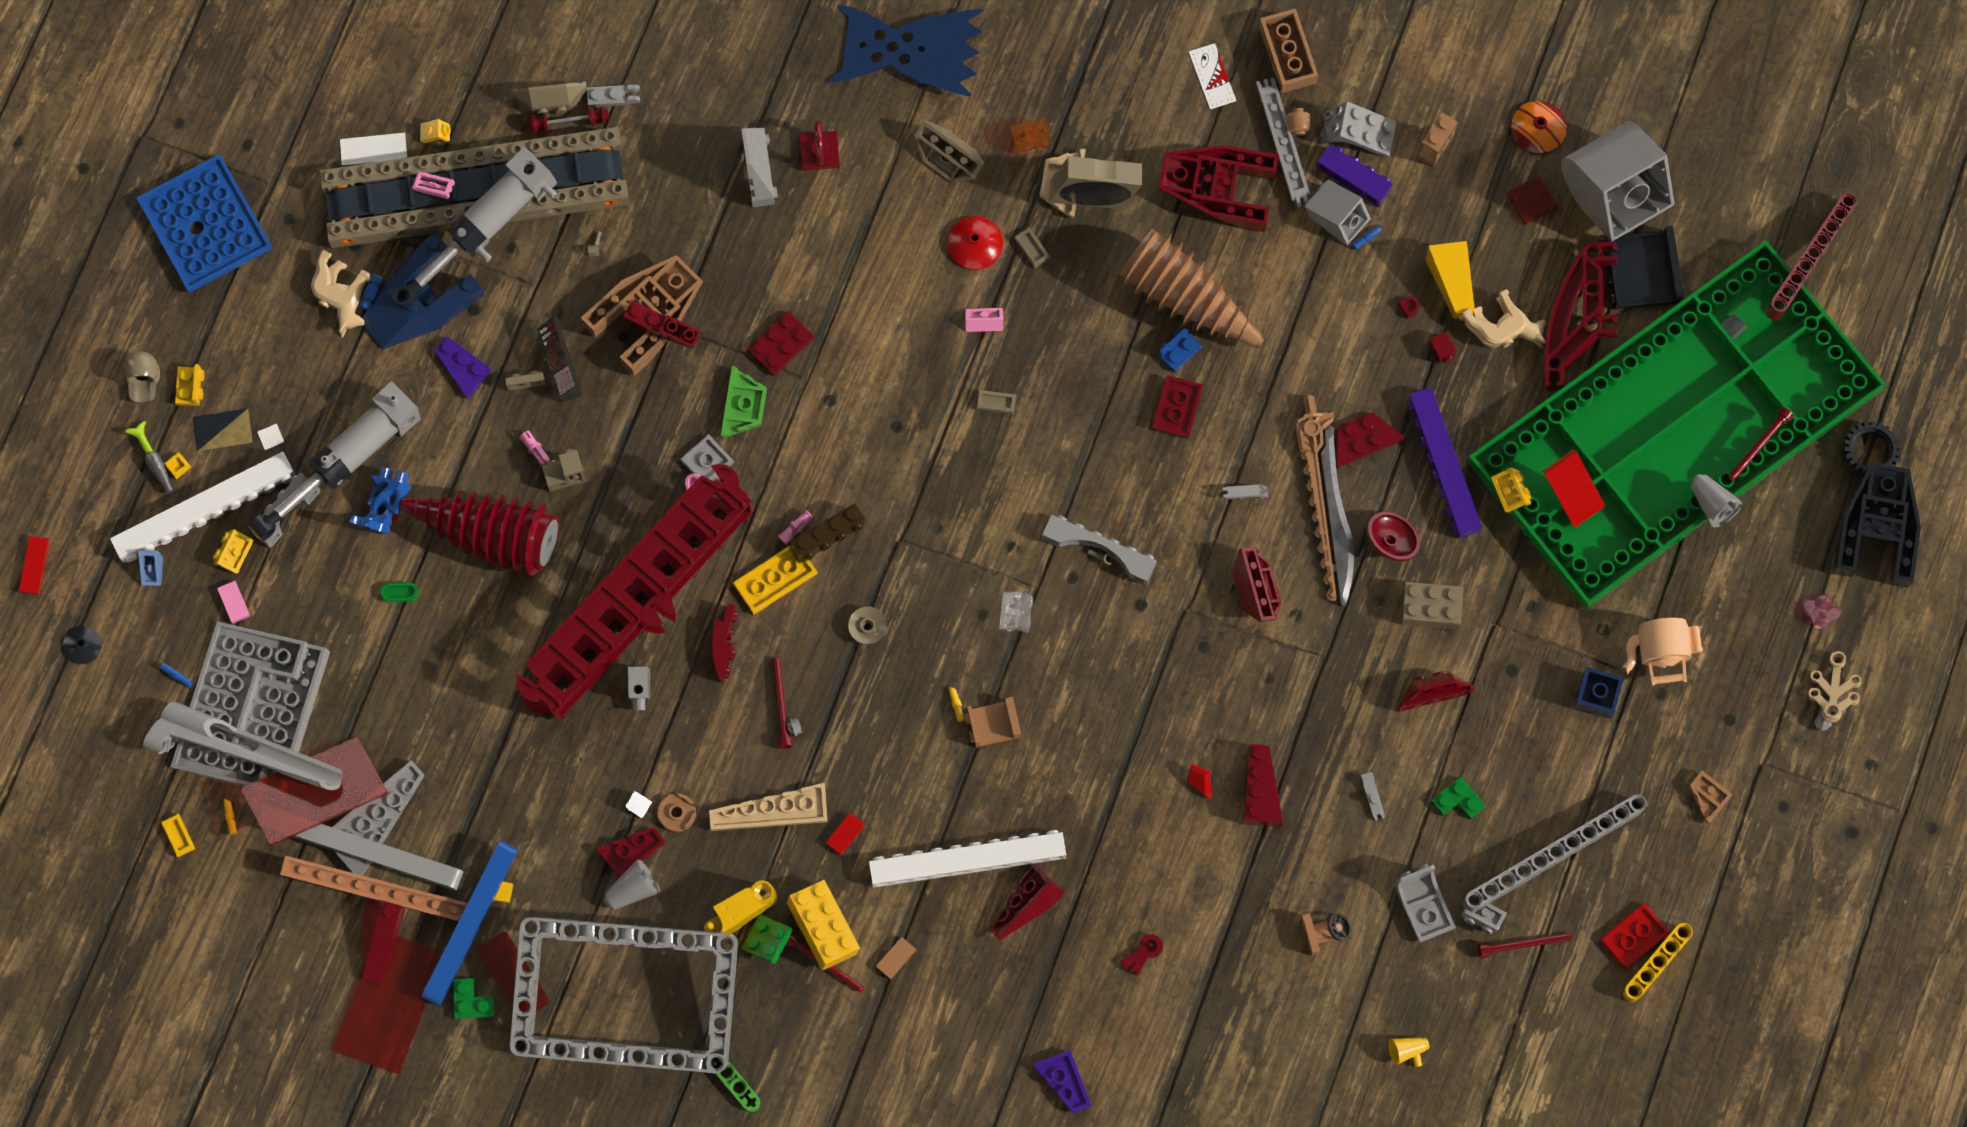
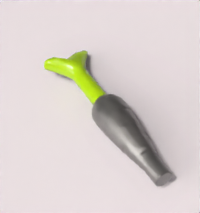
M146 421L141 422L136 428L125 430V433L138 438L146 453L145 461L149 469L164 487L166 493H172L174 490L170 484L160 455L152 450L145 437L144 427Z

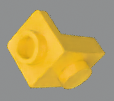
M436 119L420 124L421 142L450 141V125Z

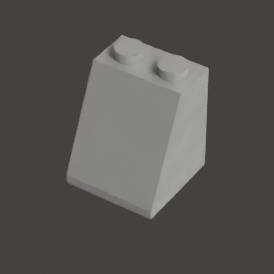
M1327 180L1324 185L1320 186L1318 192L1308 200L1305 206L1311 219L1347 246L1371 219L1361 197L1330 180Z

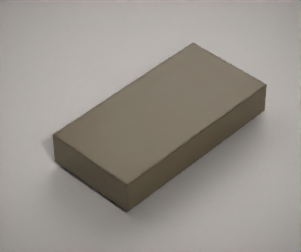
M1030 227L1014 236V240L1034 268L1050 259V255Z
M979 390L976 410L1014 414L1016 394Z

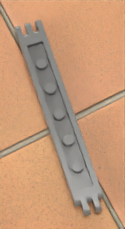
M1270 78V86L1267 79L1263 80L1264 87L1261 86L1260 81H1257L1256 87L1277 155H1279V162L1291 201H1296L1297 207L1302 206L1300 199H1303L1304 205H1306L1310 192L1292 133L1287 129L1286 114L1275 78Z

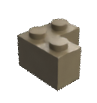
M565 450L559 455L560 461L551 460L542 466L550 492L587 481L577 450Z

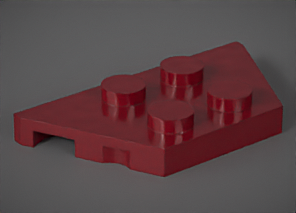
M1374 412L1349 421L1337 428L1336 467L1338 469L1404 441L1405 438Z

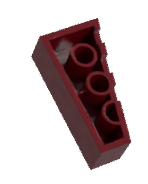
M1250 744L1243 817L1244 825L1279 828L1283 826L1270 745Z

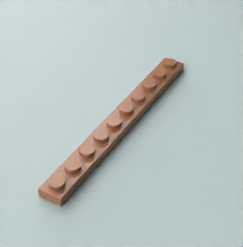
M285 856L280 873L282 876L375 900L387 901L409 909L456 921L460 920L468 904Z

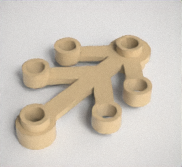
M1836 651L1830 656V664L1833 666L1831 686L1822 677L1820 671L1815 670L1810 676L1811 682L1818 684L1830 697L1829 703L1820 695V690L1817 688H1811L1808 693L1809 699L1816 701L1823 709V718L1832 723L1840 720L1842 711L1850 705H1857L1860 699L1858 693L1851 692L1848 694V698L1837 704V700L1841 695L1851 688H1858L1862 680L1859 675L1855 674L1850 677V680L1839 687L1841 668L1846 663V656L1840 651ZM1840 660L1841 663H1835L1834 661ZM1818 675L1820 678L1814 679L1813 676ZM1857 679L1859 682L1853 683L1852 680ZM1815 692L1818 695L1814 697L1811 693ZM1854 696L1857 700L1853 701L1850 698ZM1834 712L1835 715L1831 716L1829 715V713Z

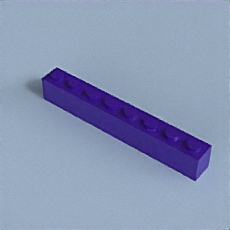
M1432 387L1409 395L1407 407L1414 414L1413 423L1415 428L1420 431L1419 440L1422 447L1425 446L1427 453H1425L1428 464L1432 465L1433 479L1439 484L1438 493L1440 498L1445 501L1444 509L1447 517L1450 516L1451 530L1453 534L1457 535L1458 539L1479 533L1482 526Z

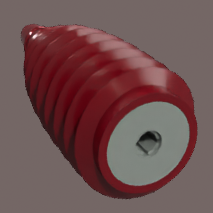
M459 491L455 498L448 499L447 493H445L442 498H432V496L430 498L406 497L402 498L400 502V509H403V512L416 517L418 521L425 522L428 529L432 530L435 528L440 539L448 537L452 547L461 545V549L465 554L474 551L475 557L479 560L487 556L488 562L492 565L500 561L504 569H508L513 565L517 573L527 569L528 574L534 576L540 570H545L553 557L557 545L560 527L559 517L555 514L547 513L545 503H542L537 510H534L532 500H528L524 507H521L518 497H515L510 504H506L504 494L496 502H492L490 492L484 496L483 500H478L476 491L470 495L469 499H463V494Z

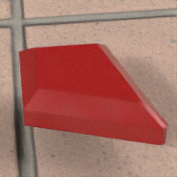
M1192 763L1187 782L1206 798L1211 799L1210 770Z

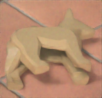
M322 250L317 261L315 275L311 282V289L314 297L319 300V305L327 309L330 306L337 310L340 324L339 333H341V337H344L347 329L365 324L364 320L355 314V311L360 302L362 289L367 282H370L371 277L368 272L361 269L350 286L336 283L338 273L346 269L347 265L338 260L328 268L327 262L332 254Z
M1507 289L1500 292V296L1496 298L1504 313L1497 325L1489 322L1483 316L1481 306L1475 308L1474 316L1471 309L1461 314L1467 328L1484 345L1490 348L1500 346L1506 348L1517 337L1534 342L1541 349H1543V344H1546L1542 336L1547 322L1545 320H1539L1535 323L1529 321L1526 315L1512 303Z

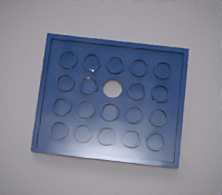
M220 154L137 197L138 202L189 293L273 249ZM194 222L202 223L204 225L202 233L198 235L192 234L190 232L191 224Z

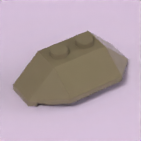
M585 81L511 89L513 99L533 115L543 116V113L547 115L548 113L564 114L567 111H571L587 93V84Z
M924 120L914 135L922 161L950 182L975 179L984 165L983 160L974 148L944 127Z

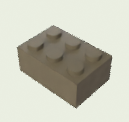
M1406 582L1403 588L1401 625L1459 630L1462 619L1463 587Z

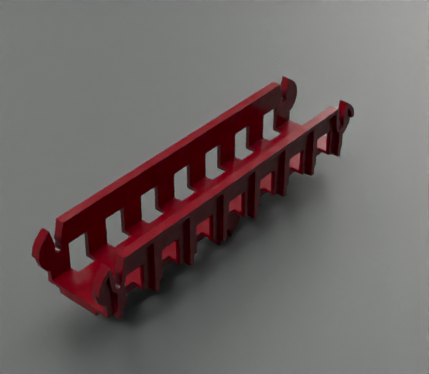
M725 464L711 465L712 470L720 481L714 482L701 475L530 658L526 664L534 676L532 678L537 685L519 674L516 677L518 691L523 696L524 704L529 711L535 714L548 713L556 721H560L562 717L566 718V713L588 689H593V684L614 661L618 662L619 656L640 633H644L645 630L653 634L667 633L662 626L664 625L663 621L656 612L676 623V611L672 600L674 596L692 577L695 578L699 569L718 549L721 550L723 548L724 542L744 521L747 522L749 520V515L754 511L752 500L739 487V477L732 467ZM715 493H717V494H718L722 499H724L726 502H725V503L721 502L719 498H717V497H715V496H713V495H714ZM718 509H721L728 515L722 522L713 515ZM693 536L702 543L696 550L687 544ZM667 564L676 571L670 578L661 572ZM641 592L650 598L643 607L634 600ZM615 620L624 626L617 635L608 628ZM589 648L598 655L591 664L581 657ZM563 676L572 683L564 693L555 686Z

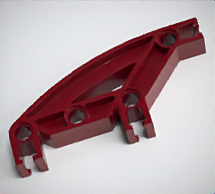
M1594 242L1585 245L1570 267L1560 287L1552 309L1546 337L1545 388L1547 391L1554 390V386H1551L1552 375H1560V382H1557L1560 390L1566 386V370L1597 339L1618 338L1616 327L1613 329L1602 328L1603 324L1614 323V325H1618V318L1616 314L1602 315L1604 313L1603 271L1600 267L1618 265L1616 255L1602 256V252H1618L1616 242ZM1593 251L1598 253L1593 258L1588 256L1589 253ZM1593 287L1598 289L1594 294L1588 293ZM1583 294V321L1569 334L1577 305ZM1591 324L1598 325L1595 330H1589L1588 328ZM1553 362L1560 363L1557 368H1551V364Z

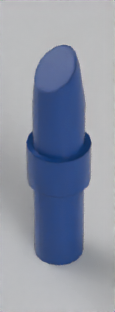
M1381 225L1363 234L1361 238L1352 243V247L1357 250L1366 242L1371 241L1373 237L1381 232Z
M166 663L161 665L160 669L170 675L172 679L192 688V682L183 676L181 672L173 669Z

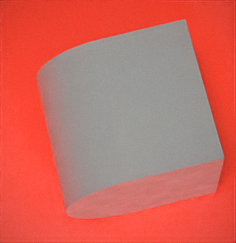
M1626 121L1564 157L1561 161L1564 179L1575 201L1611 242L1675 205L1667 154L1632 121Z

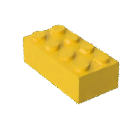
M825 880L789 896L786 903L822 971L857 955L860 947Z

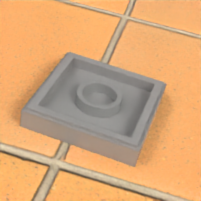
M709 434L680 459L692 473H698L712 481L718 477L712 470L711 465L725 464L731 466L734 463L733 459Z

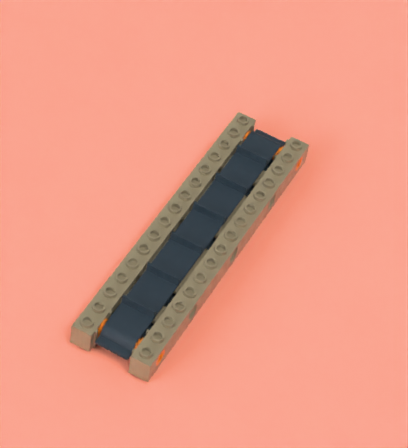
M614 127L320 170L321 184L327 199L329 223H326L329 243L332 248L433 234L435 232H446V229L469 210L509 171L506 164L524 146L552 173L557 181V184L552 189L557 195L555 198H550L545 194L539 201L533 197L508 222L630 205L627 182L623 177L620 156L622 145L619 128ZM418 172L454 180L455 184L449 193V199L414 191L412 187ZM422 178L420 179L422 181L433 182L439 185L447 186V184L426 180Z

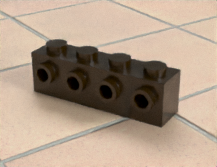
M854 503L791 540L789 549L799 564L809 561L820 551H826L832 544L841 542L847 535L861 530L864 526L865 517Z

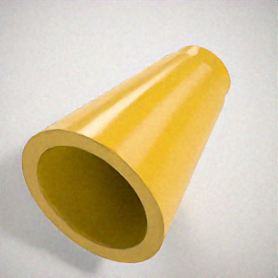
M1427 1038L1390 1039L1388 1047L1391 1059L1394 1064L1398 1065L1413 1057L1414 1067L1422 1066L1420 1054L1429 1049Z

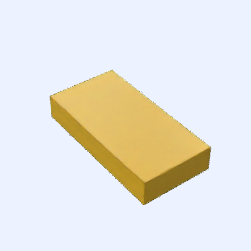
M179 814L161 822L177 857L195 850V846Z

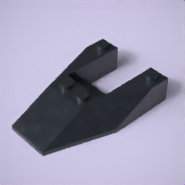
M1871 463L1844 514L1832 574L1848 577L1854 575L1857 568L1861 537L1895 543L1890 584L1909 588L1913 583L1921 524L1910 469Z

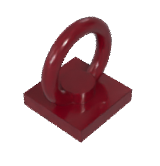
M819 120L815 121L814 132L800 133L803 171L840 168L837 131L822 132L821 122Z

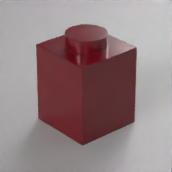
M1447 331L1429 340L1428 345L1438 364L1442 362L1446 364L1454 360L1457 350Z

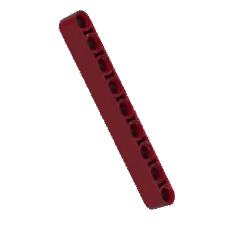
M1843 194L1828 214L1766 307L1765 314L1769 319L1778 320L1786 311L1856 206L1857 199L1853 194Z

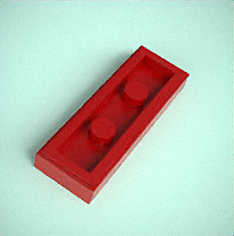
M29 537L19 587L20 593L39 595L49 548V538Z

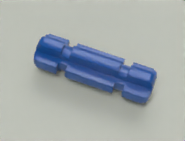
M373 274L370 278L371 283H368L364 292V300L362 299L359 307L363 310H368L372 305L371 301H374L379 289L377 286H380L382 278L378 275Z

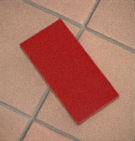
M1574 449L1542 471L1570 524L1574 528L1605 507L1578 453Z

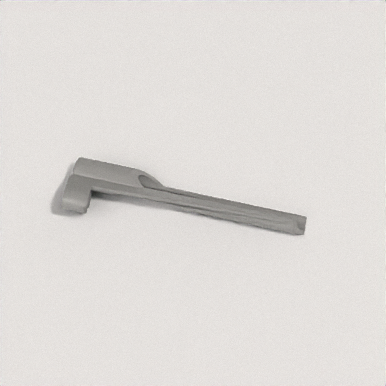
M171 702L164 708L161 718L155 722L143 742L145 749L162 754L169 752V749L179 739L263 765L295 779L328 790L338 789L343 775L342 770L233 727L223 720L178 702ZM213 725L260 745L255 751H250L213 736L210 726Z

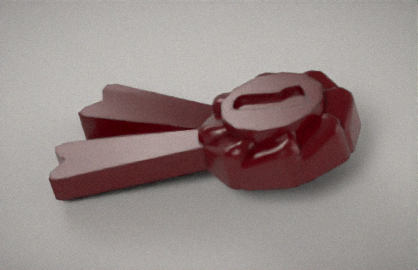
M1155 934L1145 935L1139 942L1140 950L1120 961V964L1124 965V970L1134 964L1131 972H1135L1139 976L1147 958H1155L1160 955L1163 950V942Z

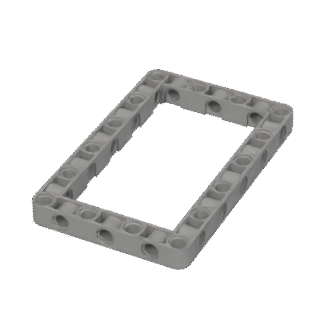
M543 917L526 918L521 922L519 932L510 1050L514 1055L523 1057L719 1073L726 1069L729 1059L738 940L730 933ZM530 921L536 925L533 933L527 929V924ZM568 925H572L575 928V933L572 936L566 932ZM607 928L614 931L612 939H608L605 936ZM647 931L653 934V940L650 943L644 939V934ZM685 935L692 937L693 941L690 946L685 945L683 942ZM542 938L715 953L717 960L716 969L713 972V1008L710 1011L708 1035H710L709 1049L703 1051L534 1036ZM725 938L730 939L732 942L730 949H725L722 945ZM526 961L531 962L533 966L530 972L524 969ZM721 978L728 980L729 985L726 989L721 988L719 985ZM522 1001L528 1002V1011L521 1009L520 1004ZM720 1017L724 1019V1028L717 1027V1018ZM519 1040L524 1041L526 1044L524 1051L519 1050L517 1047ZM557 1044H562L565 1047L563 1054H559L556 1051ZM597 1047H601L604 1050L602 1058L597 1057L595 1054ZM639 1050L643 1053L642 1061L635 1059V1051ZM675 1054L682 1056L683 1061L679 1065L673 1061ZM714 1057L721 1059L722 1065L720 1068L713 1066L712 1061Z

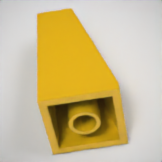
M1467 241L1429 245L1425 257L1426 263L1453 318L1464 321L1461 317L1464 311L1471 309L1473 315L1475 312Z

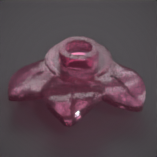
M1821 594L1816 601L1805 599L1803 602L1804 612L1811 617L1812 624L1816 628L1822 629L1827 627L1831 621L1838 620L1841 615V608L1833 607L1832 599L1827 594Z

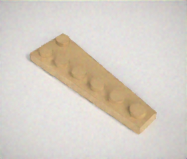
M825 783L709 810L711 831L828 822Z

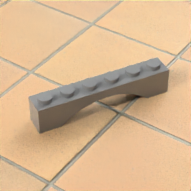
M1051 515L1042 534V540L1057 547L1080 544L1111 553L1125 569L1130 579L1146 586L1156 567L1157 561L1154 560L1152 555L1144 553V555L1140 554L1135 548L1128 545L1124 547L1119 544V541L1113 538L1106 539L1095 530L1090 532L1079 523L1074 522L1072 524L1061 515Z

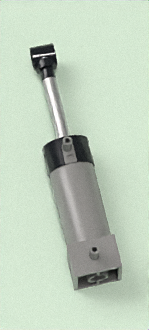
M525 146L506 164L509 171L469 210L446 229L453 242L409 285L399 286L393 291L392 298L398 307L405 310L411 308L417 297L416 293L461 250L466 251L472 257L478 253L486 262H489L492 257L483 248L533 197L538 201L545 194L550 198L556 197L557 193L552 188L557 184V181L552 173ZM406 294V300L400 301V297Z
M392 381L372 398L373 406L308 461L315 473L269 515L261 514L251 521L248 528L262 542L273 535L277 527L275 524L322 482L332 490L336 489L354 470L396 433L402 437L421 420L418 407Z

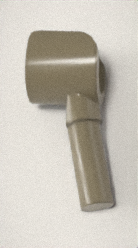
M597 231L594 245H588L589 257L599 255V241L602 234L600 231Z
M1090 549L1088 551V554L1102 560L1105 566L1111 565V563L1106 561V557L1115 558L1111 553L1103 555Z

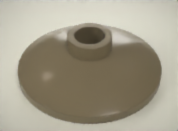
M862 607L851 615L848 628L854 640L868 645L874 644L883 638L886 633L887 622L883 613L878 609ZM866 624L871 625V629L865 630L864 626Z

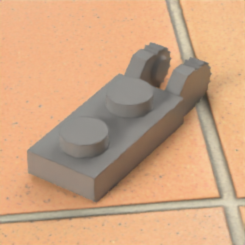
M639 86L587 87L588 107H601L603 105L604 107L639 103V96L625 97V93L638 92L640 90Z

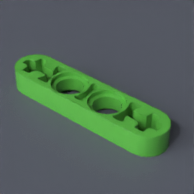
M712 1061L713 1066L717 1067L718 1065L716 1064V1062ZM728 1061L727 1067L732 1070V1075L729 1078H723L721 1072L715 1074L746 1111H757L761 1104L759 1097ZM737 1082H741L745 1086L744 1091L741 1093H736L733 1090V1086ZM748 1090L751 1092L747 1094L748 1097L751 1100L756 1099V1106L754 1108L752 1106H746L748 1104V1101L745 1097L743 1098V1100L740 1099V1097L744 1096L748 1092Z

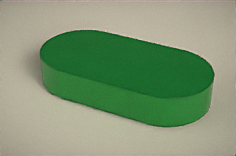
M412 582L386 583L380 589V596L387 603L413 602L419 596V589Z

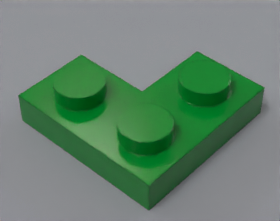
M1462 777L1431 800L1442 816L1459 805L1471 820L1486 808V805Z
M473 978L453 979L455 1020L495 1017L494 997L475 998Z

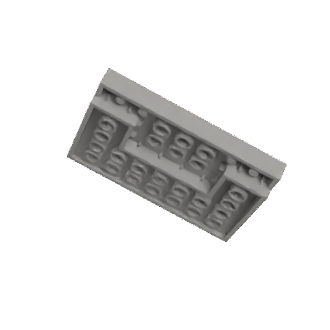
M217 621L190 708L223 720L233 727L299 752L330 651L324 647L308 644L305 641ZM213 725L210 726L213 736L250 751H255L260 745ZM182 739L178 741L170 766L173 769L285 798L291 779L290 776L263 765Z

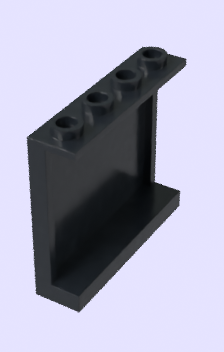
M1666 226L1662 231L1624 234L1612 241L1616 242L1618 252L1607 251L1605 253L1606 256L1616 255L1618 265L1605 266V268H1608L1609 272L1607 284L1611 286L1612 293L1609 296L1610 303L1614 304V310L1675 304L1683 301L1684 291L1673 226ZM1605 235L1601 242H1611V240Z

